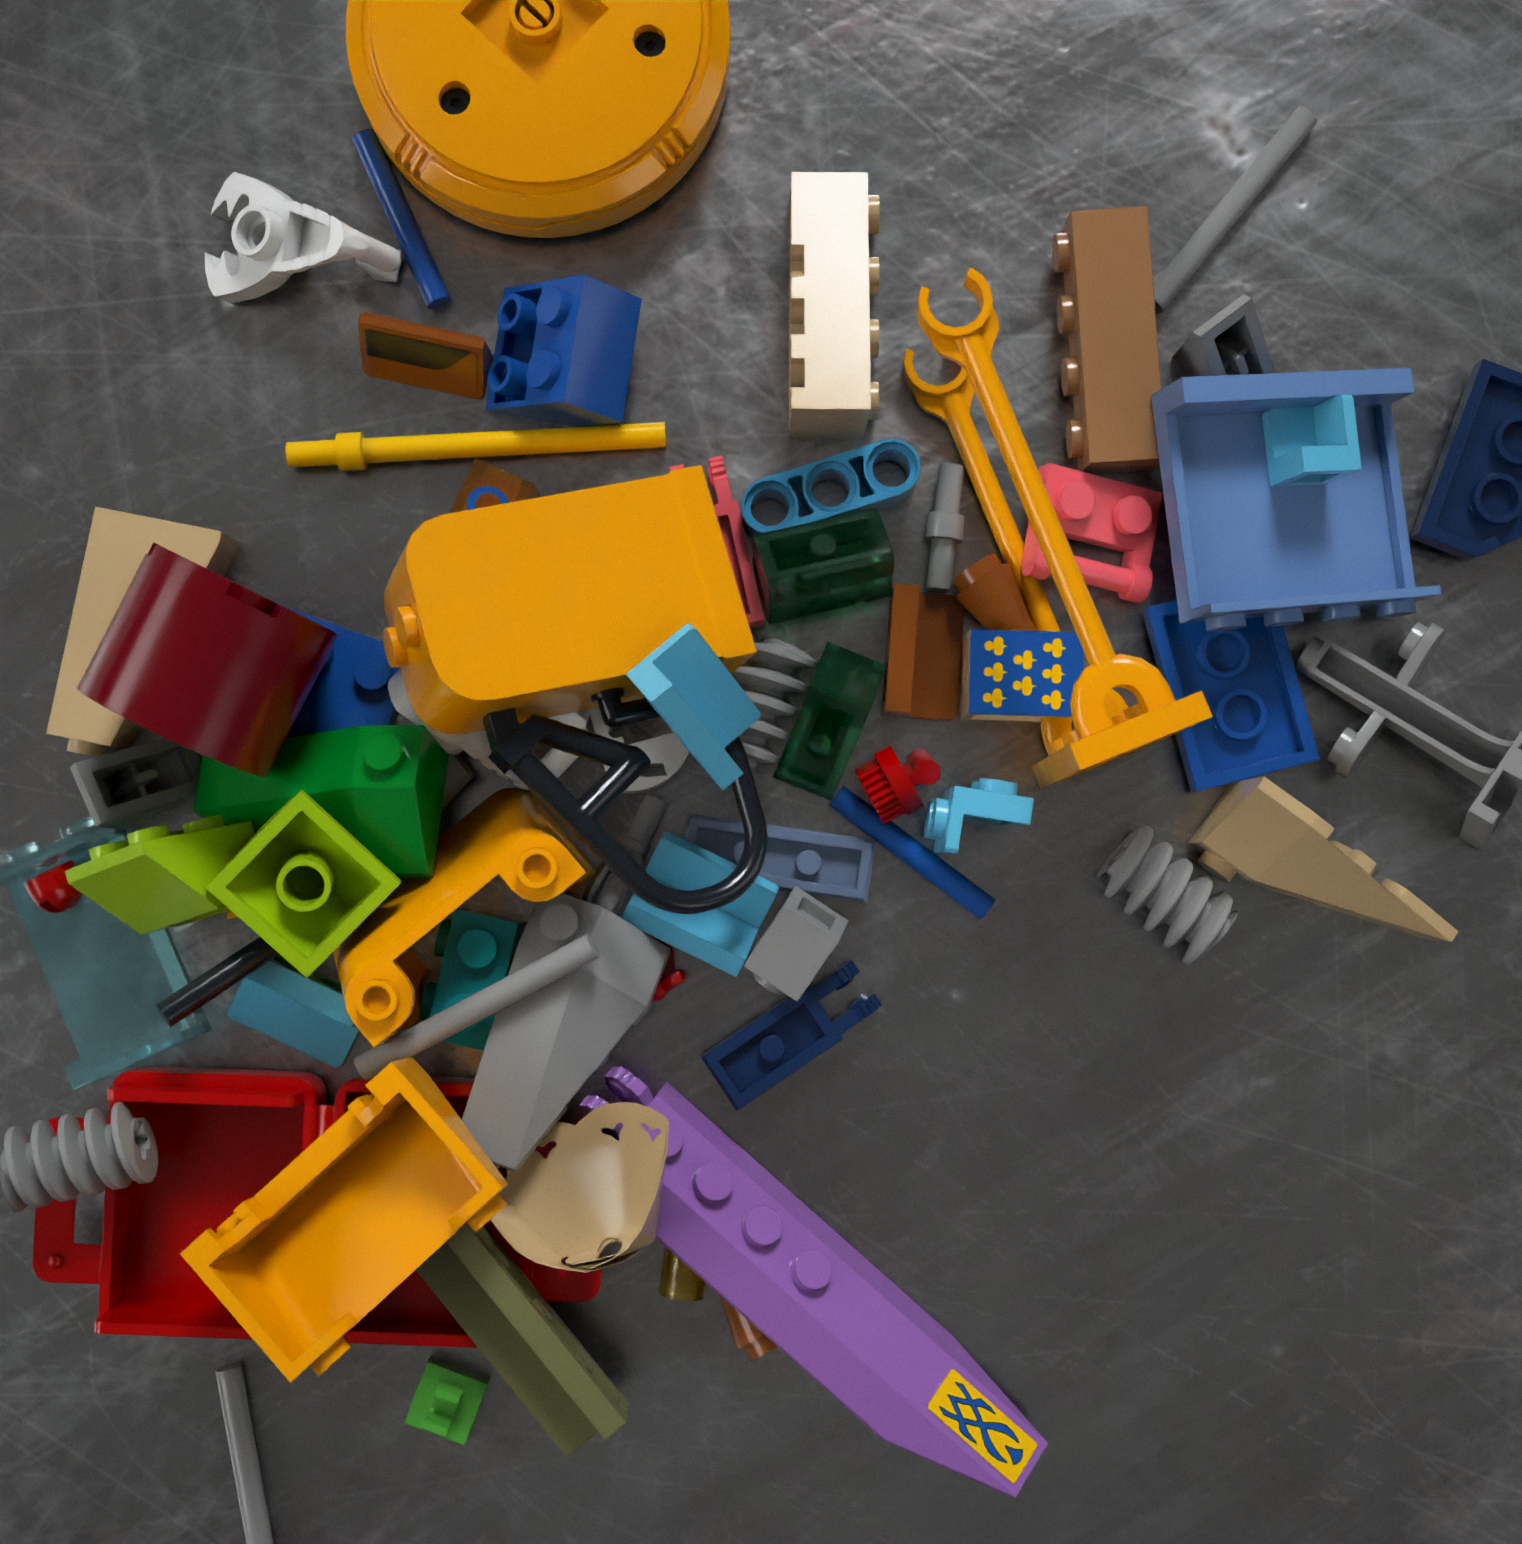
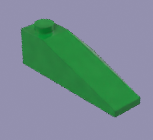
M424 725L355 726L286 738L267 777H260L238 770L203 755L193 812L203 818L222 815L224 825L252 821L254 832L256 833L268 819L302 789L398 878H433L449 755Z

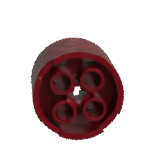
M153 542L148 554H145L77 689L103 707L168 740L238 770L260 777H267L338 634Z

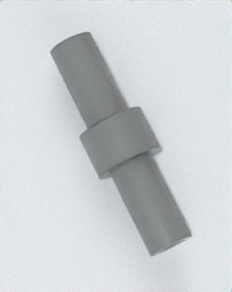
M939 464L934 512L927 514L925 539L931 541L926 589L930 591L951 592L956 544L963 542L965 516L959 514L964 466L960 464Z

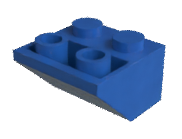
M585 274L505 288L503 301L497 313L499 327L494 358L487 376L489 389L485 410L496 414L575 426L623 423L642 299Z

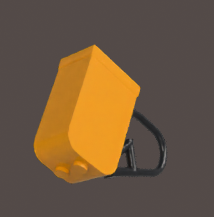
M702 465L673 469L668 474L443 514L424 521L411 534L384 591V608L389 627L383 629V645L386 658L391 668L400 667L407 696L416 715L430 728L446 734H467L485 730L491 749V754L488 758L504 774L511 769L581 842L584 841L632 892L648 904L668 912L696 914L723 907L743 895L754 883L763 866L767 851L768 834L765 816L749 761L739 736L724 749L744 773L731 784L744 828V849L741 859L734 871L721 882L697 890L684 891L667 887L652 878L601 826L602 823L597 819L651 765V761L646 753L637 746L613 740L549 718L599 708L605 725L614 728L661 718L626 673L686 624H691L698 630L731 674L757 653ZM538 743L610 766V768L577 799L538 759L531 749Z

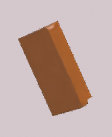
M894 583L889 594L881 716L937 721H953L956 719L965 607L955 598L956 595L920 593V585Z

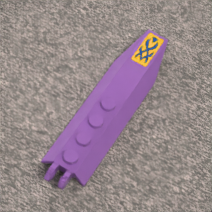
M613 1066L604 1076L606 1078L605 1085L613 1092V1095H616L621 1102L638 1103L651 1107L663 1114L669 1121L667 1157L656 1239L880 1439L1011 1498H1015L1048 1445V1442L961 1344L667 1081L653 1098L648 1086L639 1078H636L633 1073L622 1066ZM587 1095L579 1105L580 1114L584 1118L593 1109L606 1105L608 1102L597 1095ZM618 1123L615 1129L603 1128L602 1133L610 1135L619 1141V1134L623 1124ZM642 1123L643 1128L648 1132L652 1141H654L655 1137L661 1133L660 1129L651 1130L646 1124Z

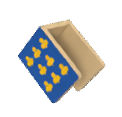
M970 629L962 637L959 720L1041 722L1042 717L1072 718L1070 700L1073 685L1084 670V651L1076 632Z

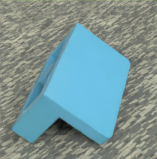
M686 624L626 673V675L701 767L722 790H725L744 773L724 748L760 718L761 713L693 625Z
M664 832L645 871L656 881L667 887L689 891L709 887L721 882L734 871L737 865L671 832ZM757 876L749 889L735 901L723 907L696 914L664 911L648 904L633 893L622 915V919L641 931L737 977L748 956L758 929L776 898L779 887L775 883Z
M278 955L242 980L227 1011L230 1019L335 1068H339L346 1063L360 1033V1030L353 1023L346 1010L339 982L316 971L306 978L281 955Z

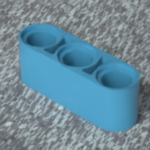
M895 438L884 439L761 478L747 488L742 498L741 517L744 530L755 542L764 545H774L896 507L905 502L913 493L921 471L920 458L915 449L907 442ZM891 460L897 462L906 472L907 480L896 487L884 486L875 478L873 467L881 461ZM832 479L843 485L847 492V498L837 506H825L815 499L812 488L822 480ZM773 498L784 504L787 516L777 525L766 526L755 520L751 513L752 508L762 499Z

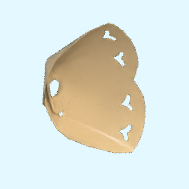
M618 1102L596 1107L576 1125L557 1122L538 1145L544 1147L549 1142H556V1147L549 1152L546 1159L538 1151L534 1150L517 1172L507 1170V1177L504 1179L508 1185L499 1193L507 1205L490 1221L516 1252L538 1264L557 1269L588 1273L625 1262L641 1251L643 1247L650 1245L656 1238L667 1157L669 1121L663 1114L651 1107L638 1103ZM618 1123L623 1124L619 1134V1141L610 1135L602 1133L603 1128L615 1129ZM642 1123L646 1124L651 1130L660 1129L661 1133L655 1137L654 1141H652L648 1132L643 1128ZM612 1243L622 1245L617 1254L599 1258L606 1246ZM565 1257H568V1258L565 1260V1263H567V1264H563V1263L561 1262V1260H562L563 1258H565Z

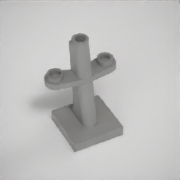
M1419 622L1415 624L1398 652V656L1407 661L1396 679L1328 638L1324 642L1314 637L1302 652L1295 670L1308 676L1370 716L1358 733L1347 727L1334 744L1327 760L1337 765L1335 772L1348 779L1357 769L1385 727H1388L1483 788L1469 808L1459 836L1460 839L1482 851L1522 791V731L1514 741L1497 738L1412 689V686L1440 644L1445 629L1435 623H1432L1429 627Z

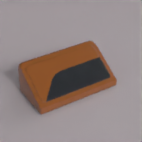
M369 312L360 313L358 331L361 366L366 375L472 399H483L488 385V371L494 358L483 337Z

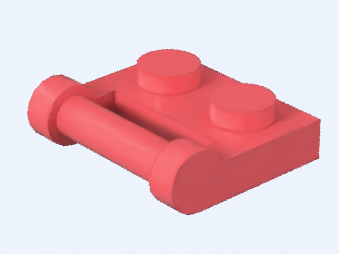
M1052 463L1039 466L1038 471L1066 538L1123 552L1121 567L1074 555L1085 583L1115 591L1122 600L1138 604L1144 602L1152 586L1153 575L1149 566L1163 493ZM1028 522L1021 571L1024 576L1045 580L1049 575L1052 576L1031 524Z

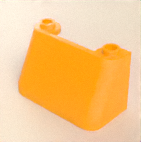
M514 787L501 789L489 796L438 838L433 878H399L401 884L333 951L346 1010L353 1023L373 1047L385 1043L390 1038L411 1028L421 1020L419 1019L421 1006L419 989L423 978L432 970V967L413 944L498 874L511 890L521 898L533 902L549 901L561 895L567 889L572 893L576 892L596 873L597 869L542 802L531 792Z
M413 1057L391 1061L365 1085L370 1090V1095L357 1097L347 1106L349 1110L254 1197L238 1205L233 1210L234 1214L216 1229L218 1232L215 1233L211 1228L205 1230L180 1253L290 1383L309 1367L318 1377L322 1375L351 1348L343 1338L346 1333L466 1223L476 1233L507 1205L499 1193L508 1183L431 1077Z

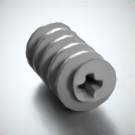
M751 631V634L760 641V643L754 642L757 653L747 660L750 666H740L731 675L761 713L760 718L739 737L746 751L751 771L762 774L756 768L758 763L777 764L780 758L766 745L767 740H787L789 733L775 721L777 716H797L799 712L785 698L787 692L807 693L809 688L795 674L796 669H816L818 662L806 652L789 643Z
M1142 825L1130 833L1112 852L1098 870L1096 877L1098 878L1105 873L1111 877L1104 893L1108 899L1125 889L1130 893L1124 908V912L1127 915H1131L1145 906L1150 910L1143 926L1147 932L1164 923L1170 927L1163 942L1167 949L1185 939L1189 946L1182 962L1190 965L1202 958L1224 937L1236 920L1238 910L1230 912L1233 899L1227 892L1221 891L1210 896L1213 881L1207 875H1200L1189 881L1193 871V863L1182 858L1169 864L1173 854V846L1163 841L1149 848L1153 838V829L1148 825Z
M126 1102L114 1103L111 1109V1124L107 1123L105 1115L100 1108H91L85 1114L84 1130H82L79 1120L74 1114H65L60 1117L57 1135L48 1120L35 1121L32 1126L31 1141L22 1126L9 1127L5 1133L0 1169L2 1191L7 1204L15 1213L23 1211L28 1205L33 1208L48 1206L54 1199L59 1202L74 1200L80 1193L86 1196L100 1194L106 1187L112 1190L127 1188L133 1180L139 1184L152 1182L157 1174L158 1146L149 1121L144 1117L134 1118Z

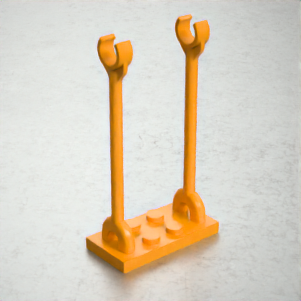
M970 267L963 287L971 291L978 301L980 313L974 321L965 326L952 327L936 320L928 304L930 289L921 286L916 307L918 325L930 339L933 348L941 357L959 365V374L948 384L939 386L927 384L914 371L912 362L914 351L907 348L902 366L904 383L910 392L914 394L917 404L922 410L938 417L948 425L1004 562L1010 564L1032 623L1038 631L1061 632L1040 580L1022 574L1021 561L1024 542L970 415L971 402L976 393L1088 660L1089 666L1083 670L1073 685L1070 700L1072 718L1042 717L1041 733L1049 756L1031 766L1033 775L1041 790L1156 744L1212 718L1213 715L1202 690L1175 700L1169 684L1158 668L1140 657L1115 654L991 359L993 344L999 332V319L992 305L993 298L990 285L981 273ZM1120 687L1129 690L1137 699L1138 704L1128 707L1122 696L1112 688ZM1072 719H1073L1074 726H1075V728H1076V729H1074V730H1072V726H1071V724H1072Z

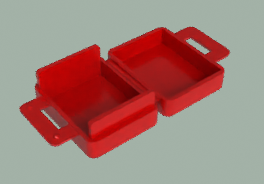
M142 1066L122 1073L115 1079L112 1087L108 1088L107 1100L110 1101L109 1119H106L107 1123L111 1124V1109L114 1103L126 1102L134 1118L144 1117L149 1121L158 1146L157 1174L153 1181L149 1183L139 1184L133 1180L127 1188L112 1190L109 1187L105 1188L102 1244L74 1243L76 1199L64 1202L54 1199L48 1206L35 1208L32 1258L35 1274L41 1280L50 1283L100 1284L98 1318L95 1319L94 1333L253 1340L180 1253L205 1230L211 1228L215 1233L218 1232L216 1229L234 1214L233 1210L238 1205L254 1197L349 1110L347 1107L357 1097L370 1095V1090L365 1086L370 1080L365 1081L360 1075L352 1078L338 1089L335 1096V1104L326 1105L325 1085L317 1075L310 1072ZM430 1076L462 1120L475 1078ZM60 1117L48 1120L53 1126L56 1135ZM77 1118L82 1130H84L85 1118ZM552 1141L544 1147L537 1146L535 1151H538L546 1159L549 1152L557 1144ZM499 1167L498 1171L503 1178H506L507 1169ZM490 1220L485 1224L546 1301L586 1302L594 1298L598 1293L601 1283V1269L583 1273L535 1263L516 1252ZM568 1257L563 1258L561 1262H562L563 1264H567V1263H565V1260H566ZM416 1270L343 1336L348 1343L478 1348Z

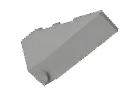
M561 894L549 901L535 903L517 946L508 975L585 934H589L593 939L600 957L496 1012L462 1117L463 1123L492 1163L513 1172L518 1171L567 1111L566 1105L592 1073L597 1074L609 1059L608 1054L631 1026L635 1027L647 1013L671 953L669 947L606 908L565 894Z

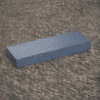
M687 813L684 839L738 865L744 849L745 836L742 821ZM766 824L768 834L767 851L758 876L775 883L781 891L791 892L796 885L809 895L867 903L876 840Z

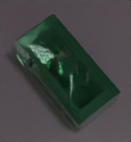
M877 508L752 535L753 571L759 597L769 625L853 606L860 601L866 603L891 597L895 558Z

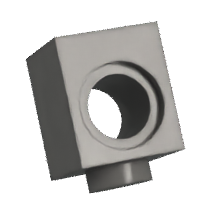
M795 885L755 944L743 966L752 971L756 981L768 991L778 995L786 994L798 1002L838 944L848 920Z

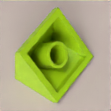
M301 789L257 830L206 886V889L302 975L308 978L401 884V880Z

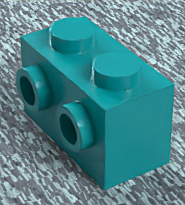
M466 907L454 910L452 920L443 919L438 929L434 947V956L443 958L437 983L429 981L426 985L421 1001L419 1019L426 1020L507 977L527 921ZM496 1013L442 1042L484 1051Z

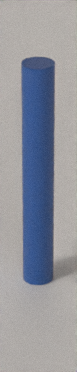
M372 128L356 133L352 140L427 308L436 309L447 304L451 298L379 139Z
M843 785L830 802L829 806L979 919H982L994 904L995 898L895 823L890 821L887 824H883L875 809Z

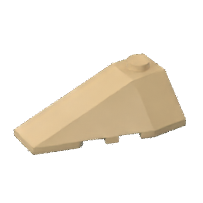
M1264 776L1230 783L1188 842L1190 846L1202 853L1197 862L1205 870L1226 883H1230L1233 877L1252 885L1427 940L1452 942L1459 933L1458 930L1407 888L1389 879L1384 878L1381 883L1374 879L1372 874L1376 870V862L1360 850H1352L1334 840L1329 842L1327 839L1334 828L1315 812Z

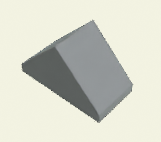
M1245 294L1193 331L1172 356L1188 377L1276 373L1253 300Z
M161 738L76 762L70 767V770L95 826L99 828L128 829L194 799L202 761L197 752L166 738Z

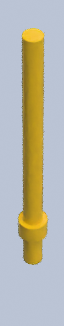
M665 422L365 438L363 432L336 433L335 440L286 442L285 453L289 468L338 465L339 471L366 470L367 463L666 447Z

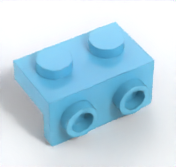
M979 778V781H971V788L952 786L941 791L940 798H936L935 801H929L924 825V838L934 840L933 853L942 855L957 854L963 820L1011 828L1030 825L1034 798L1017 796V783L996 779Z

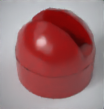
M72 859L23 882L31 899L40 909L49 913H59L73 908L80 901L82 893L68 884L65 870L76 867Z

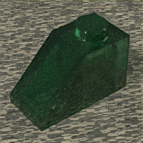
M827 642L773 777L832 800L870 713L887 665Z

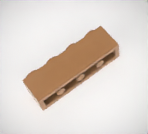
M1148 206L1074 210L1070 212L1061 233L1054 234L1052 247L1055 272H1064L1065 295H1060L1057 301L1058 330L1060 334H1068L1070 357L1063 358L1061 367L1064 396H1073L1074 420H1068L1066 424L1067 454L1069 458H1077L1079 471L1094 475L1153 472L1160 463L1151 395L1161 389Z

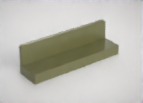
M466 1223L416 1269L418 1274L563 1454H573L598 1432L606 1440L626 1424L629 1409L627 1400L485 1225L475 1233Z

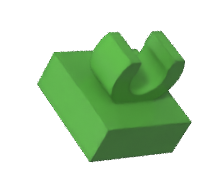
M431 1355L425 1365L404 1423L465 1446L491 1377Z

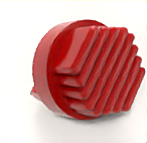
M891 745L873 754L875 756L874 759L855 769V775L883 824H887L905 813L907 816H910L923 809L925 806L914 787L919 784L932 785L939 780L941 775L939 765L927 750H913L908 756V761L901 764Z

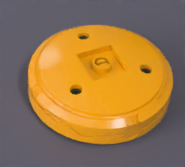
M348 0L346 44L353 83L369 122L384 151L397 169L418 191L452 215L478 227L520 237L557 238L598 231L636 215L662 198L694 165L709 142L719 120L726 96L730 65V17L728 0Z

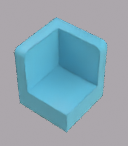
M1351 394L1334 396L1314 407L1273 408L1262 414L1270 487L1328 484L1362 470L1354 399Z

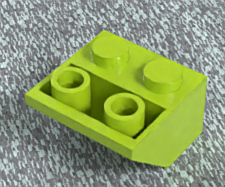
M216 815L185 823L182 825L183 830L169 832L168 825L138 830L127 834V840L112 842L89 849L91 861L65 870L68 884L141 935L195 923L230 911L206 889V886L255 834L252 821L224 825L222 815Z

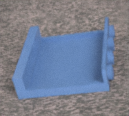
M1411 368L1181 377L1151 395L1180 623L1205 621L1206 632H1221L1246 627L1245 618L1263 617L1264 627H1280L1304 622L1303 613L1320 612L1321 623H1330L1361 617L1360 609L1375 608L1376 618H1390L1416 613L1415 602L1441 595L1440 585L1415 587L1391 403L1414 393ZM1351 394L1354 399L1362 470L1328 484L1270 487L1262 414L1273 408L1314 407L1334 396Z

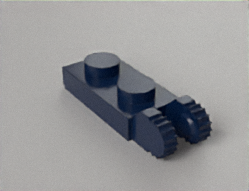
M852 960L839 966L818 980L810 988L808 986L798 1002L789 996L701 1055L702 1060L736 1111L843 1040L841 1034L881 1007L882 1004L875 993L868 996L864 995L852 1002L848 1009L831 1021L819 1003L822 998L834 990H840L854 980V976L860 971Z

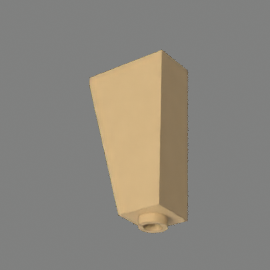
M95 507L46 734L69 738L67 751L95 757L107 754L109 746L121 749L133 747L143 727L96 703L77 689L143 557L145 554H148L153 542L224 577L236 556L238 541L218 530Z

